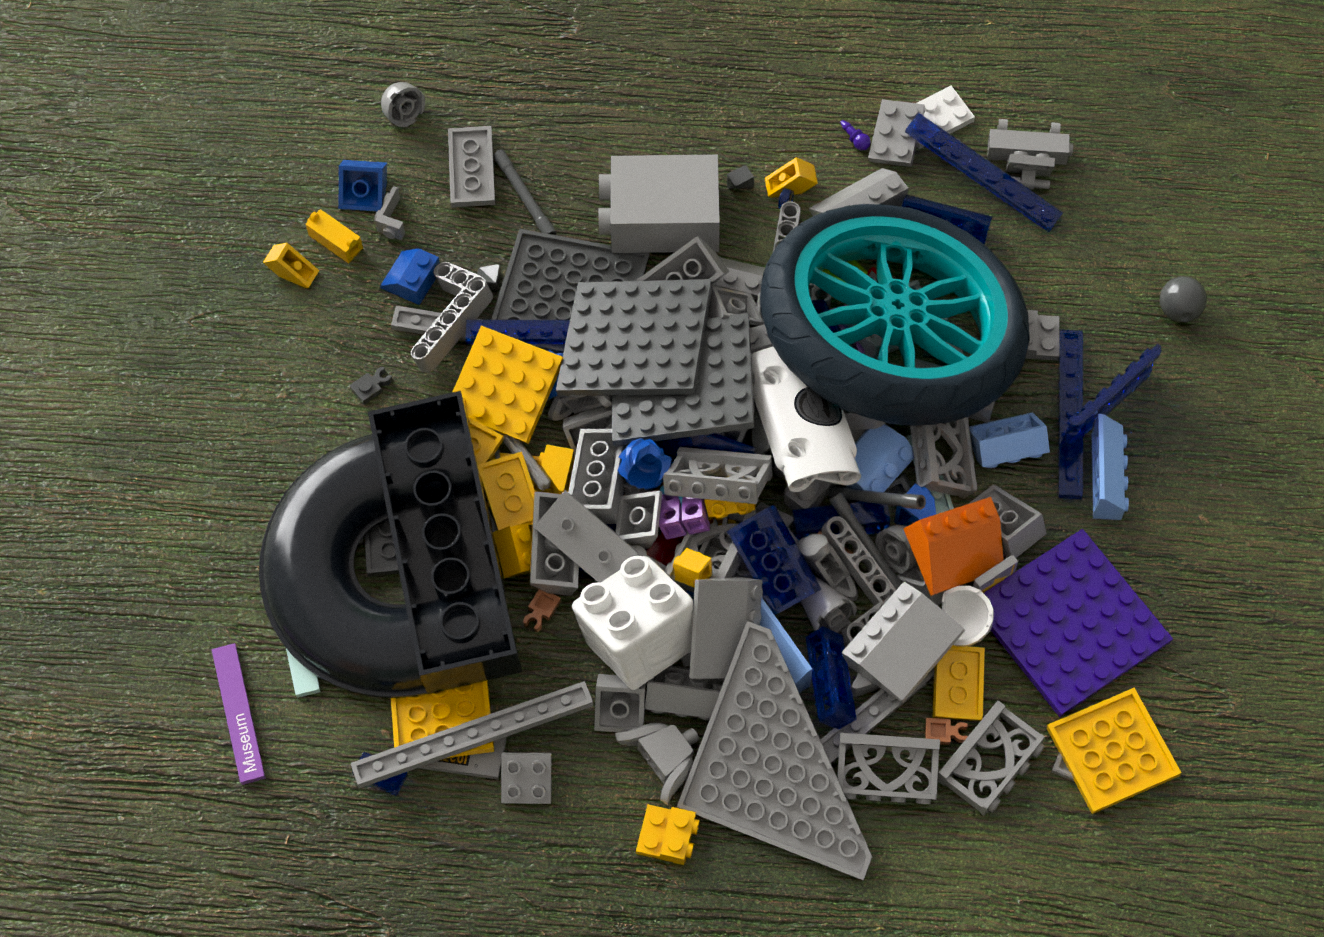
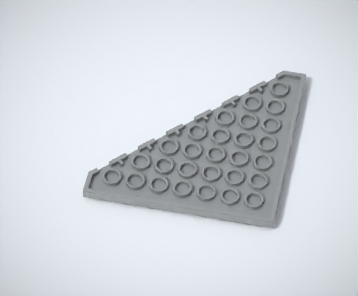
M747 621L677 807L696 812L698 816L864 880L873 856L773 633L770 629Z

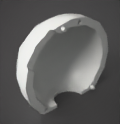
M956 586L944 592L942 610L965 629V632L954 645L971 646L980 642L990 632L993 625L994 610L990 600L981 590L972 586Z

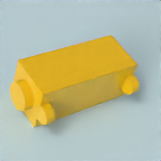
M321 209L317 213H311L306 223L308 235L349 264L363 249L361 237Z

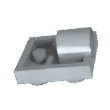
M502 752L501 803L551 804L552 753Z

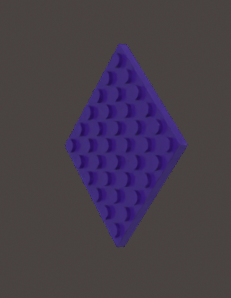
M1083 529L983 593L990 600L994 610L991 632L1059 718L1173 640Z

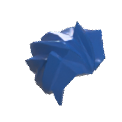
M640 438L631 441L621 452L618 458L622 459L617 471L630 485L638 489L650 490L664 482L663 475L671 467L673 459L665 455L663 448H659L653 440Z

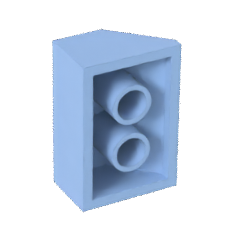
M1033 412L969 426L971 446L975 458L985 468H994L1004 462L1016 463L1026 457L1038 458L1044 453L1050 452L1047 426Z
M886 424L876 429H867L855 442L857 448L855 460L861 478L857 483L846 486L856 490L885 492L914 459L913 447L904 436Z

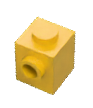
M686 548L673 562L675 580L695 588V580L709 579L712 576L711 557Z

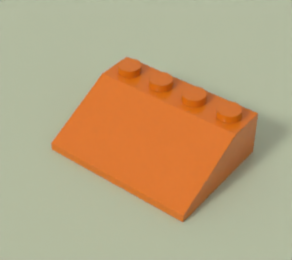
M991 497L918 520L903 528L931 596L972 582L1004 560L1000 517Z

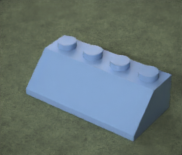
M1098 414L1091 434L1093 519L1121 520L1124 512H1128L1129 499L1125 498V490L1128 489V476H1124V469H1127L1128 457L1124 455V448L1127 446V434H1123V425L1104 414Z
M761 597L760 626L772 631L800 693L810 687L812 668Z

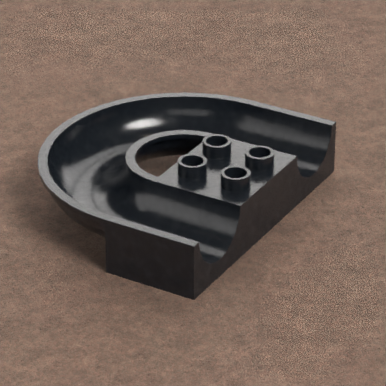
M461 391L368 411L372 434L345 443L311 464L284 493L268 522L260 552L259 581L264 608L274 631L290 654L317 677L344 690L371 697H414L523 672L505 596L506 590L485 492L472 443L468 413ZM387 520L390 523L405 604L401 605L384 603L371 597L360 586L355 574L354 561L360 542L371 529Z

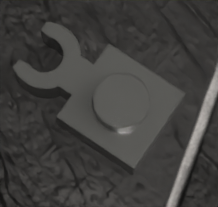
M382 366L376 370L374 376L371 377L369 373H366L349 386L350 390L365 405L382 393L380 386L391 384L393 379L391 375H388L386 378L381 377V375L386 373L385 368Z

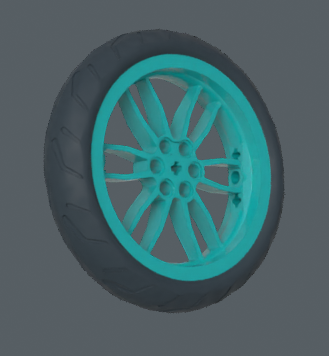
M856 204L817 214L797 225L777 245L766 264L762 277L760 293L761 314L768 337L782 361L791 372L818 395L844 410L869 419L890 424L917 426L944 424L969 417L995 402L1006 392L1022 370L1030 341L1029 317L1025 301L1015 279L988 247L974 236L948 221L916 209L882 204ZM876 259L878 283L846 261ZM887 261L903 264L902 280L892 278ZM912 267L939 280L918 290H913L908 286ZM823 270H829L843 281L823 272ZM810 283L849 306L838 307L818 314L809 295ZM952 292L959 297L952 300H933ZM970 311L978 326L981 341L941 318H948ZM840 324H857L835 333L828 328L829 326ZM873 334H877L882 338L878 360L849 346V344H853ZM913 342L933 357L949 365L936 368H915ZM946 342H948V343H950V344H952V345H954V346H956V347H958V348H960V349H962V350H964V351H966V352H968V353H970V354H972V355L969 356V357H966L965 355H963L962 353H960L959 351H957L955 348H953L952 346H950V345L947 344ZM889 344L899 347L904 367L888 363Z

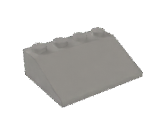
M743 577L695 580L689 678H726L746 622L749 621L760 626L761 597L763 595L762 580Z
M903 582L842 651V654L851 669L903 703L960 638L965 629L922 592Z

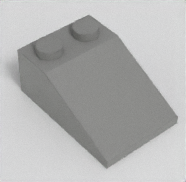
M994 484L970 502L973 503L988 497L992 498L1000 517L1003 555L1007 558L1012 555L1017 558L1047 534L1042 513Z

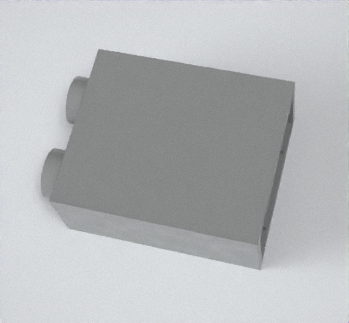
M718 154L611 156V174H599V201H611V208H599V235H611L612 253L676 252L697 236L715 252H719Z

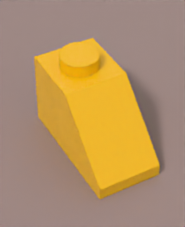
M797 157L765 177L767 193L770 198L789 196L791 192H793V195L802 194L818 184L814 165Z
M288 243L274 245L263 261L279 277L304 288L310 287L320 271Z
M546 445L545 453H540L538 465L542 467V470L551 480L550 484L556 494H562L565 490L568 491L575 460L574 449Z

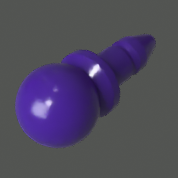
M840 121L842 128L850 136L849 140L857 150L864 151L870 147L871 140L867 134H864L860 129L856 130L849 122Z

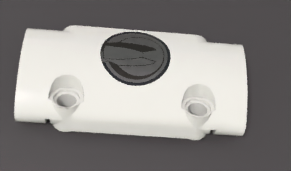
M774 347L752 353L753 398L774 457L775 465L784 473L790 491H803L815 479L841 485L857 483L861 478L855 460L857 448L843 409L827 401L807 387L790 371Z

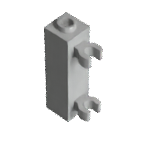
M999 119L997 129H990L988 160L1008 161L1010 154H1014L1016 151L1027 152L1029 156H1036L1041 153L1048 154L1050 158H1055V164L1066 165L1068 156H1072L1073 143H1069V134H1060V123L1052 122L1050 133L1007 130L1008 119Z

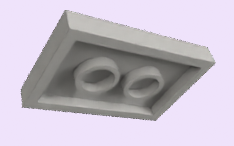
M882 99L869 151V162L912 167L926 109L925 104Z

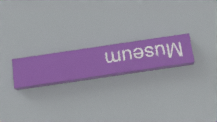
M234 643L211 649L240 783L244 785L266 779L237 646Z

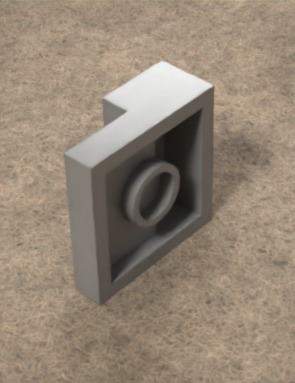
M1027 310L1030 341L1026 359L1058 360L1059 316L1038 315L1037 310Z

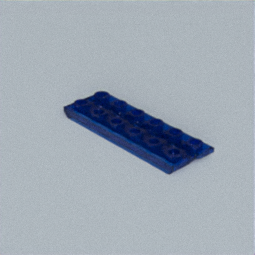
M1159 344L1152 349L1147 348L1141 354L1140 360L1137 363L1133 361L1125 370L1126 373L1123 375L1118 374L1112 380L1111 386L1108 389L1104 387L1096 396L1097 399L1093 402L1089 400L1083 406L1082 412L1079 415L1075 413L1066 423L1068 427L1061 434L1063 438L1059 445L1061 449H1070L1094 427L1098 414L1107 416L1148 379L1152 371L1153 362L1159 358L1162 352Z

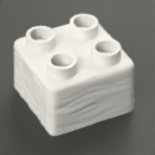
M647 556L628 558L623 562L619 571L601 583L597 582L586 586L581 592V597L572 604L576 620L587 645L631 690L638 689L661 671L691 652L693 599Z

